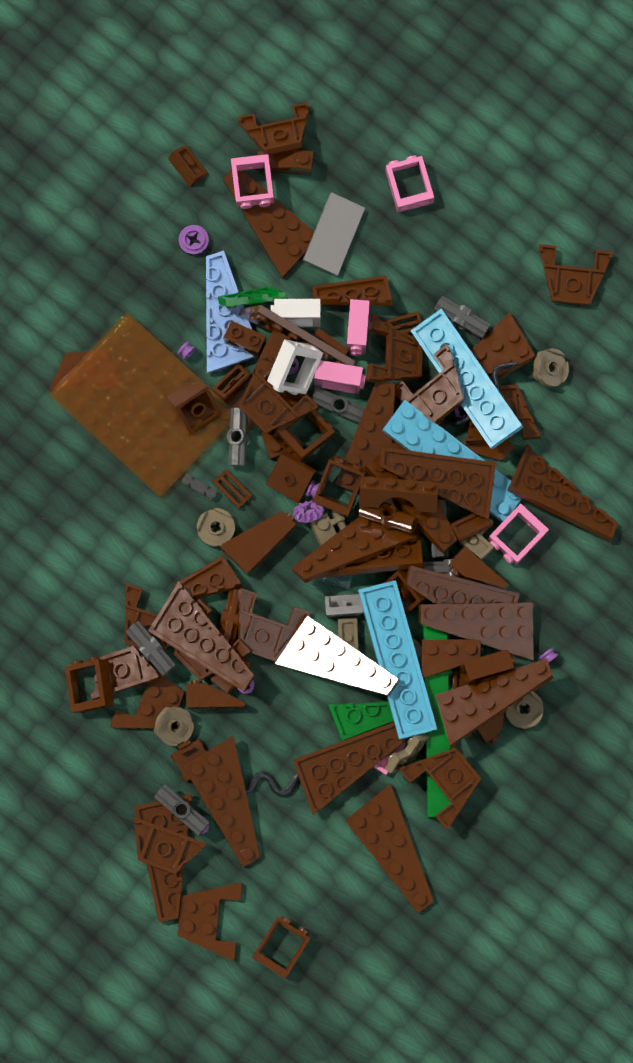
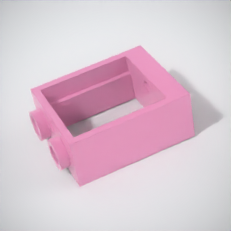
M268 154L232 158L231 165L236 206L241 209H248L253 205L266 207L274 203ZM265 168L268 194L240 197L237 171Z
M414 155L404 161L394 160L386 165L385 172L397 213L434 203L433 191L422 156L417 157ZM418 165L426 192L400 199L393 172Z
M350 299L347 349H349L351 356L366 354L369 301Z
M320 360L315 371L314 387L359 395L360 389L364 390L366 374H363L362 367Z
M520 504L489 536L488 540L494 546V550H500L504 554L503 558L508 563L517 565L547 534L549 529ZM517 515L538 534L518 556L497 537Z

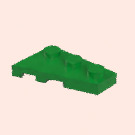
M267 286L218 296V303L226 306L227 309L236 308L237 305H252L254 303L274 301V299H286L284 291Z
M389 702L328 704L342 741L394 722Z

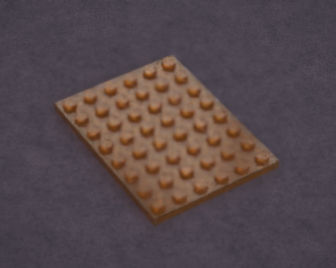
M126 313L49 393L50 397L160 498L230 425L231 407L209 388L222 414L190 434L166 396L182 386L206 384L129 313Z

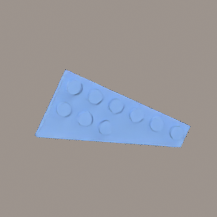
M224 251L206 256L207 374L256 358L224 343L223 337L231 321L252 329L248 320L238 316L240 310L244 308L243 305L227 309L226 306L218 303V296L238 292Z

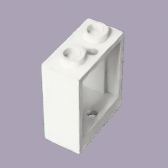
M274 299V305H271L272 312L298 327H320V299Z
M284 339L267 381L278 392H284L285 390L294 395H298V393L306 394L323 352L313 345ZM295 356L305 357L295 383L285 382Z

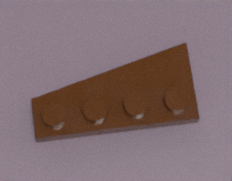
M387 275L312 286L314 299H320V304L350 305V299L367 300L369 305H392Z

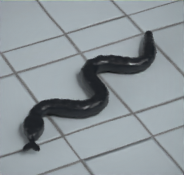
M519 362L502 363L494 368L492 381L498 391L501 390V382L498 376L499 371L519 365ZM466 413L464 418L456 417L448 423L443 421L445 424L443 427L445 428L447 425L459 427L470 421V417Z
M262 771L256 773L251 778L245 791L246 795L252 793L258 782L264 779L268 782L274 794L285 797L292 793L300 779L297 773L292 776L286 788L280 789L272 775Z

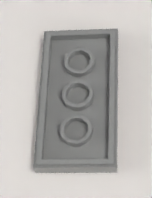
M331 192L303 262L338 276L365 208Z

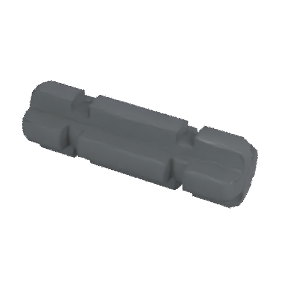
M185 474L182 479L183 484L190 485L192 489L202 495H206L211 500L217 495V490L212 487L209 488L208 485L196 478L193 479V476L190 474Z

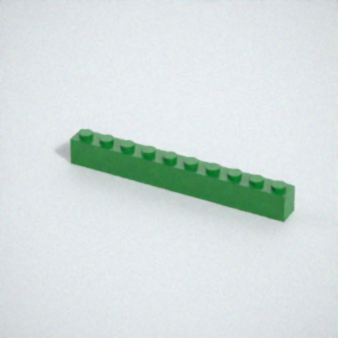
M423 625V640H447V638H451L449 633ZM452 669L424 678L437 727L436 731L425 733L429 736L426 741V758L451 750L436 695L452 690V685L448 684V677H452ZM426 772L427 818H436L435 816L450 805L451 802Z

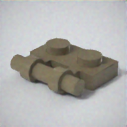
M333 510V519L330 520L326 513L319 519L309 522L320 546L337 534L333 527L334 525L338 524L340 530L347 526L343 514Z

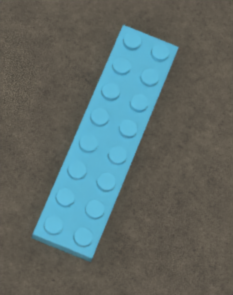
M442 309L411 330L439 373L444 369L433 354L446 344L450 346L466 398L461 406L491 449H494L523 428L516 415Z
M406 400L402 402L382 429V432L409 451L485 461L438 424L425 417L421 411ZM495 469L490 514L500 522H503L513 512L522 498L507 491L511 480Z
M396 580L359 589L358 593L378 665L400 679L390 696H387L398 739L401 740L414 735L436 731L435 719Z

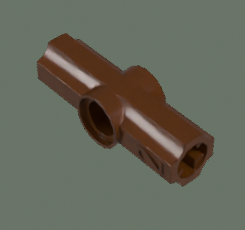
M392 504L380 505L379 508L360 507L359 516L379 522L385 529L397 528L414 533L417 527L418 517L398 511Z
M237 589L229 590L226 607L223 609L220 622V632L231 646L235 643L239 621V590Z

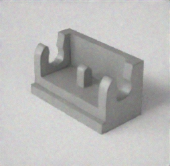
M359 594L325 596L326 618L364 615Z

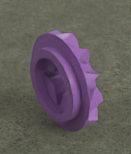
M190 225L181 231L179 245L186 253L195 255L202 253L207 248L209 238L207 232L202 227ZM197 235L199 243H193L190 246L191 241L188 238H194Z
M313 500L310 502L305 501V503H299L298 506L294 507L293 516L299 522H313L323 515L324 509L323 506L313 502Z

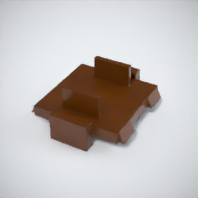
M201 739L193 743L190 740L177 746L179 750L171 755L173 762L177 763L182 772L181 776L184 782L189 781L190 778L183 765L206 752L204 749L205 745Z

